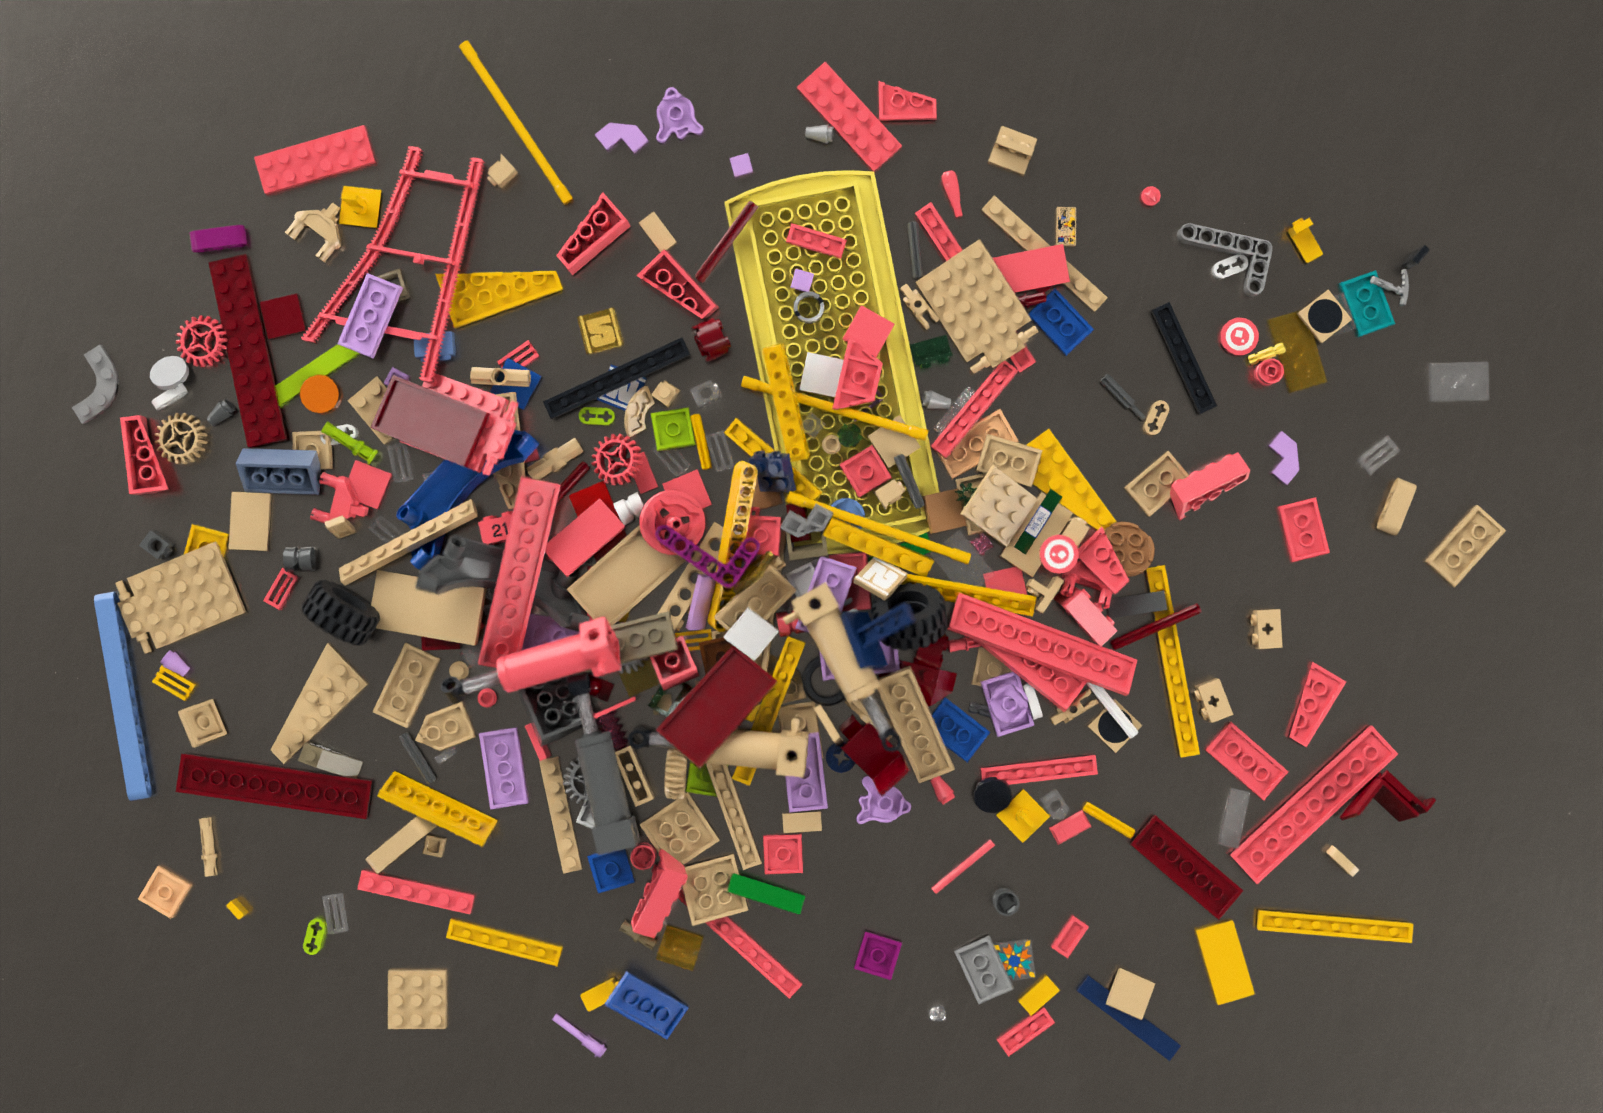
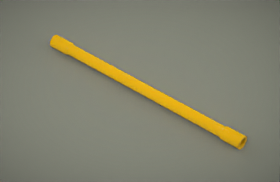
M468 40L462 42L459 45L460 50L472 64L544 172L564 205L570 203L573 197L565 185L562 184L478 58Z
M743 377L741 387L773 395L770 384L751 377ZM796 392L798 403L926 441L929 431L927 429L906 425L849 407L833 410L832 402Z
M792 491L788 493L786 499L788 503L811 510L815 504H818L832 511V517L950 557L964 564H968L970 561L971 553L921 538L809 499Z

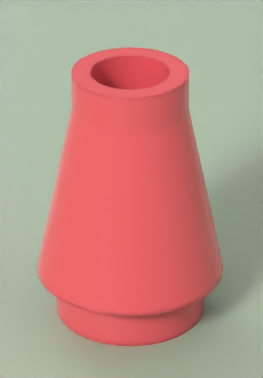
M941 776L930 780L938 802H941L942 805L955 798L953 789Z

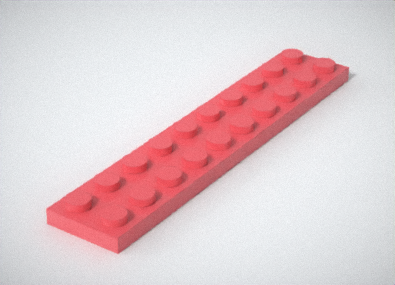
M521 476L480 651L479 665L497 668V659L499 657L522 651L560 484Z
M959 593L956 598L947 628L953 632L1124 696L1129 694L1138 661L1132 657L1102 646L1100 647L1092 642Z
M1370 725L1234 850L1230 856L1258 884L1392 761L1398 753Z

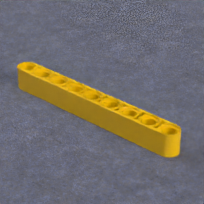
M745 461L736 463L731 481L718 561L726 566L746 539L757 469L754 465ZM745 468H748L747 473L743 475ZM744 487L743 493L740 494L741 488ZM741 505V509L737 513V508ZM738 524L736 531L733 532L734 526ZM734 543V548L730 550V546ZM742 558L735 560L734 565L737 568H741ZM726 574L723 577V582L728 581L727 584H731L734 581L733 575ZM717 582L715 584L707 622L719 632H725L726 629L720 623L717 624L714 616L735 596L738 583L733 588H723ZM724 600V604L720 606V602Z

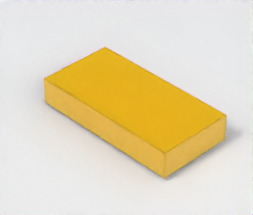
M1046 975L1025 993L1018 1002L1032 1016L1060 990Z

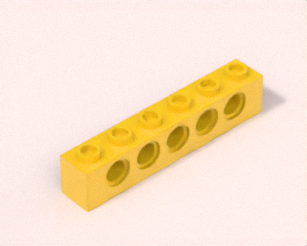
M780 343L764 347L762 351L786 453H789L791 462L808 459L810 452L785 345Z

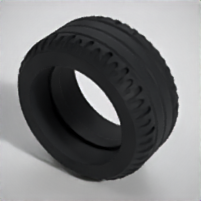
M820 656L813 659L806 666L802 677L803 689L806 695L813 702L822 706H833L841 703L846 699L842 690L831 697H823L814 691L811 677L815 669L821 666Z

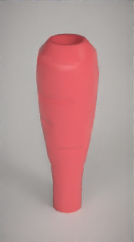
M952 170L944 172L942 182L954 209L955 217L962 216L957 175Z

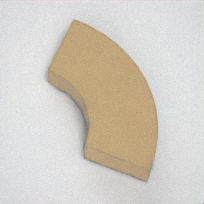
M648 386L640 388L632 396L626 407L624 425L626 434L629 437L646 429L645 415L648 409L655 404Z

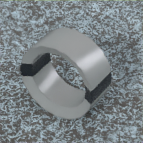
M806 291L801 293L794 302L795 316L803 323L812 324L817 322L824 313L822 298L814 292ZM812 297L819 302L820 311L815 317L805 318L799 313L798 304L803 298Z

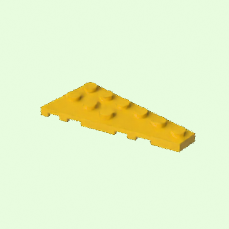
M557 271L458 274L459 278H456L458 282H455L457 285L454 286L456 288L454 289L455 293H452L454 297L451 298L454 300L451 301L453 304H450L452 308H449L451 310L449 314L456 329L563 290ZM435 274L440 288L443 287L441 284H443L442 280H445L443 277L446 275Z
M1050 429L1027 444V446L1043 450L1032 485L1046 495L1050 489L1061 495L1062 498L1059 503L1085 520L1095 530H1098L1101 526L1105 530L1116 522Z

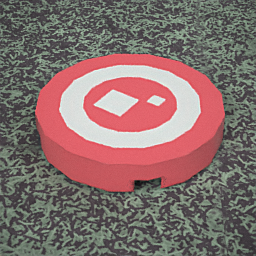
M1246 318L1229 320L1220 332L1221 345L1227 353L1234 356H1243L1250 353L1256 348L1259 341L1257 327Z
M1064 535L1050 536L1043 542L1039 551L1040 562L1045 569L1052 573L1068 572L1078 561L1077 545L1072 539Z

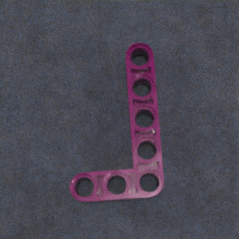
M667 525L659 526L655 532L659 543L725 588H733L738 583L759 552V542L755 538H747L726 566ZM662 530L670 532L668 539L663 540L659 537ZM678 541H683L686 543V547L684 550L678 551L675 548V544ZM753 542L757 548L753 552H748L745 549L746 544ZM694 552H699L702 554V559L694 562L691 559V555ZM738 558L744 559L745 566L737 568L734 565L735 560ZM710 563L718 565V570L715 573L708 572L707 566ZM726 574L733 575L734 581L731 584L723 582V577Z

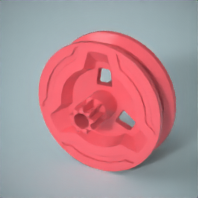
M676 490L662 491L653 495L643 506L639 519L640 531L644 540L653 549L667 555H677L659 543L655 535L657 528L667 525L697 545L705 530L704 512L700 504L692 496ZM663 508L669 512L664 518L659 512ZM688 516L689 522L683 524L681 517ZM662 530L659 534V537L663 540H666L664 538L666 530ZM678 541L675 544V548L678 551H682L686 547V543L683 541Z

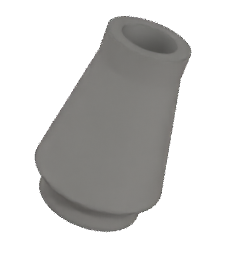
M829 124L806 127L805 137L828 144V142H833L834 127L829 126Z
M932 390L924 392L922 406H925L926 409L949 410L951 398L942 396Z

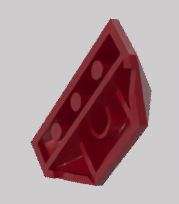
M899 659L900 669L911 666L928 706H932L953 692L957 673L937 668L934 670ZM882 673L878 675L882 677L890 673Z

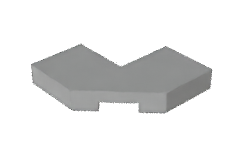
M815 504L807 519L789 511L780 529L796 537L815 531H823L830 521L833 512L818 504Z

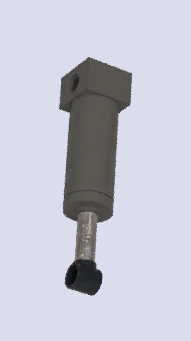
M587 672L567 676L569 691L578 702V711L582 720V726L584 727V734H582V737L574 739L595 823L592 833L597 853L602 855L635 847L641 841L635 815H630L610 731L601 732V730L597 729L589 697L591 691L589 675Z

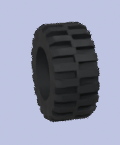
M328 580L316 582L302 603V612L308 617L309 621L313 622L315 626L321 628L327 634L329 633L333 637L343 642H348L351 645L360 646L365 644L380 622L379 612L368 601H365L361 596L353 593V591Z
M910 582L900 585L886 601L878 596L875 598L871 607L873 621L904 603H909L916 621L880 641L887 647L890 646L896 650L899 648L902 651H907V649L918 650L920 647L926 648L929 644L937 642L938 638L940 639L946 631L947 616L944 597L939 591L929 585L924 586L922 583L912 584Z

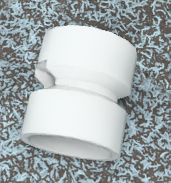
M638 492L628 496V500L621 499L613 503L624 525L633 522L634 517L640 518L642 508L645 505Z

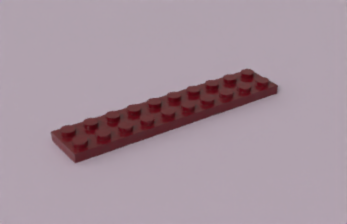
M243 254L208 262L220 320L223 325L222 329L226 331L224 338L228 339L225 343L247 447L253 448L287 440L248 255Z
M182 753L176 792L368 819L373 780Z

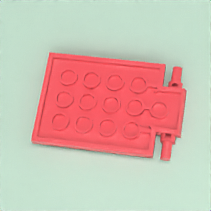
M439 374L433 375L435 378L432 380L435 382H423L422 387L490 414L467 467L481 473L487 460L482 473L490 476L494 464H497L498 459H503L517 425L514 423V414L519 403L511 401L507 413H505L509 400ZM401 440L399 441V442H401V443H403V444H406V445H408V446H411V447H414V448L419 449V450H421V451L427 452V451L422 450V449H420V448H418V447H415V446H413V445H410V444H408V443H405V442H403V441H401Z

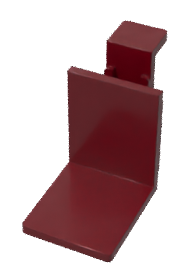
M852 714L839 726L841 733L849 740L841 749L873 780L881 796L885 795L910 771L903 755L898 750L894 752L885 750L878 737V730L870 722L863 727ZM886 739V745L889 747H893V745Z
M1385 770L1383 774L1377 773L1369 781V784L1363 786L1339 818L1343 821L1359 816L1374 798L1398 822L1427 813L1436 802V799L1433 797L1421 802L1388 770Z

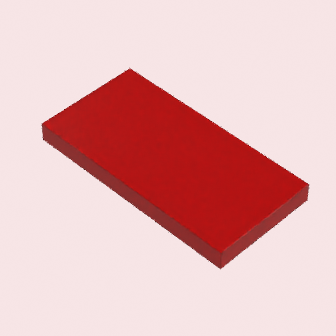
M604 481L569 495L577 517L597 500L601 499L621 521ZM625 529L594 554L596 562L627 536Z

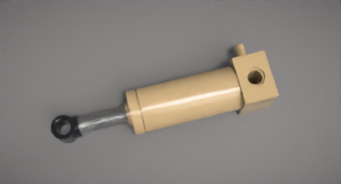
M825 582L791 601L794 606V612L785 616L783 620L785 624H789L796 619L803 622L848 703L855 700L861 701L871 717V721L879 731L878 737L881 740L882 746L887 751H897L901 746V738L896 733L894 727L890 726L873 695L875 693L874 690L880 687L881 684L876 679L877 677L872 669L859 668L840 618L839 605ZM813 599L819 600L821 604L817 610L811 609L809 605ZM889 736H894L897 740L896 745L893 747L886 745V739Z
M798 718L792 719L791 730L782 729L781 734L736 729L706 763L776 770V775L804 777L809 732L799 731L800 720ZM644 727L634 728L628 736L629 745L635 749L650 746L674 748L658 733L647 730ZM634 734H641L643 736V741H636L634 738ZM789 751H795L797 755L793 756L789 754Z

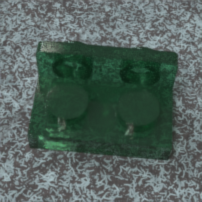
M947 335L910 345L915 368H929L931 363L937 361L939 364L949 362V358L953 357Z

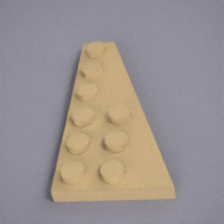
M330 643L326 644L271 748V751L283 764H286L306 742H309L368 685L365 679Z

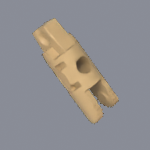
M907 284L900 288L905 296L903 301L926 330L930 328L929 323L922 316L926 312L933 321L937 322L940 320L916 289L912 291ZM919 303L921 307L917 308L914 305Z
M1088 689L1078 695L1065 712L1057 708L1058 713L1050 718L1053 724L1056 725L1061 721H1064L1066 724L1099 703L1097 699L1091 700L1085 706H1082L1080 700L1090 696L1092 691ZM1071 706H1076L1074 712L1070 711Z

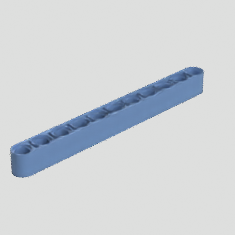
M114 591L95 595L94 604L127 796L130 801L150 798L152 790L123 620L117 604L119 598Z

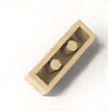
M629 745L615 751L619 769L635 806L637 807L653 800L655 795L635 749Z

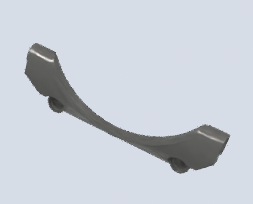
M452 535L443 556L436 555L419 571L416 589L436 595L463 587L495 589L504 548ZM543 559L533 604L546 612L561 627L580 632L579 624L588 622L590 618L586 616L582 606L566 590L574 583L578 574L575 570L566 577L553 562Z

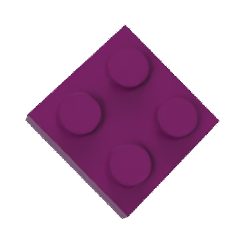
M865 931L854 969L891 980L902 942Z

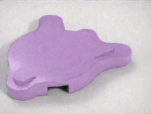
M668 88L665 91L663 100L657 107V119L660 124L656 135L657 141L665 143L672 133H675L680 140L689 133L701 135L703 133V126L695 119V111L691 101L678 93L676 88Z
M865 776L862 779V784L868 791V795L859 797V803L862 808L856 817L859 824H864L871 820L889 823L911 810L910 802L904 799L896 787L893 786L885 795L881 796L869 776Z

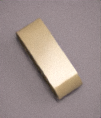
M1400 478L1395 480L1379 518L1377 529L1393 536L1399 533L1417 486Z

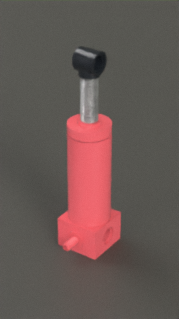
M604 616L579 624V634L499 657L497 659V670L465 680L449 677L443 681L441 689L448 700L456 704L462 702L468 693L502 684L504 690L507 693H511L591 669L595 677L621 670L619 640Z

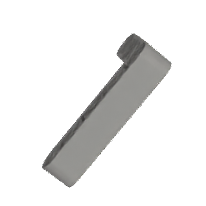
M1191 223L1184 224L1178 230L1177 238L1183 244L1233 255L1242 254L1249 258L1243 291L1249 297H1255L1263 291L1272 254V245L1269 241ZM1184 229L1191 232L1190 238L1183 235ZM1203 233H1206V234L1209 235V237H1210V241H1209V242L1203 241V239H1202V234H1203ZM1222 237L1228 240V246L1221 244L1220 239ZM1245 242L1247 250H1242L1239 247V243ZM1258 246H1263L1266 253L1260 254ZM1255 264H1258V265L1261 266V268H1262V272H1261V273H1257V272L1254 270V265H1255ZM1250 283L1257 285V292L1250 289Z

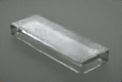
M1230 788L1219 845L1239 848L1250 792Z

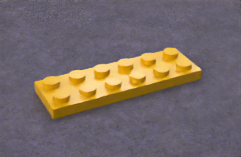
M396 771L391 774L377 796L482 847L498 820Z

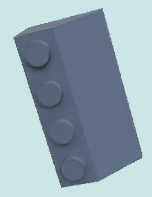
M242 449L236 466L245 492L319 495L321 464L317 450Z

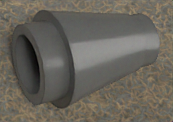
M228 399L220 400L207 417V421L215 426L234 415L233 412L236 408Z

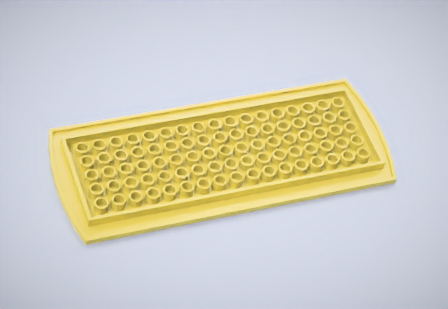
M845 170L797 175L767 183L725 201L729 227L749 201L754 202L758 206V209L734 240L733 247L760 380L770 384L762 349L767 346L784 343L795 392L834 403L833 397L799 390L807 352L844 360L848 342L842 339L862 305L895 325L876 357L883 363L877 387L883 397H878L876 394L875 400L882 401L872 409L868 406L873 402L849 408L859 411L868 409L869 411L866 413L893 420L900 415L906 425L927 429L874 172ZM791 223L846 239L842 258L839 259L786 243ZM795 269L814 274L809 292L817 293L824 302L822 317L812 324L799 321L794 313V302L801 293H804L803 291L790 288ZM812 297L803 298L798 304V311L805 318H813L820 311L819 302ZM763 392L775 451L786 453L773 395ZM798 403L810 456L808 459L791 462V465L822 491V494L816 501L831 506L839 499L850 498L856 500L863 507L865 518L916 536L930 531L924 506L918 509L914 507L896 464L888 469L884 463L892 478L860 498L839 464L873 445L867 436L881 427L859 420L854 422L852 418ZM828 435H835L841 441V448L835 454H828L822 448V441ZM927 435L926 441L916 439L921 448L906 457L921 496L939 493ZM894 479L896 482L900 481L906 491L901 495V499L891 505L888 503L887 510L885 511L874 492ZM783 492L786 505L791 504L786 502L788 492ZM807 508V512H808V516H809V514L811 513L812 510ZM863 527L861 528L862 530L870 532L874 535L882 537L896 544L903 542L901 540L880 534L878 532ZM821 531L811 532V540L794 542V546L822 543ZM826 537L828 555L861 552Z

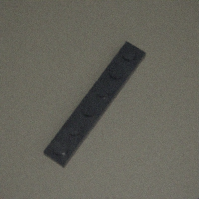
M1170 302L1151 310L1198 414L1217 407Z

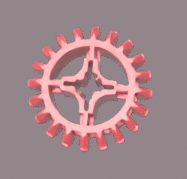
M199 315L198 320L196 317H192V323L186 320V327L180 326V329L183 330L182 334L177 333V336L181 337V339L175 341L176 344L181 345L177 348V351L183 352L181 357L187 358L186 362L189 364L193 362V366L196 367L199 364L201 367H206V364L213 366V360L220 362L218 356H225L222 350H227V346L224 343L228 341L227 338H223L226 334V331H222L223 325H218L219 321L216 319L212 320L210 316L204 318V316ZM207 326L212 330L201 333L197 328ZM192 335L193 341L189 344V338ZM216 336V344L213 349L212 341L215 339ZM200 337L205 339L203 340L205 341L204 345L200 344ZM201 349L208 353L205 356H195L193 354Z
M611 434V440L607 436L604 437L605 443L599 441L598 444L601 447L594 448L597 455H591L592 458L596 459V461L591 463L592 466H598L594 469V472L599 473L598 478L604 479V482L607 484L611 481V485L615 486L617 482L619 485H623L624 480L630 483V476L636 478L637 476L634 472L641 471L637 467L643 464L642 461L638 460L643 457V454L637 453L641 448L635 446L636 441H630L629 436L624 437L622 434H619L616 437L615 434ZM620 445L614 452H608L613 446ZM627 448L630 452V462L626 460ZM611 456L620 458L624 463L614 461L615 459L611 458ZM605 457H606V458L608 459V461H609V464H608V468H609V469H608V471L606 470L605 465H604V458H605ZM621 467H627L624 472L614 475Z

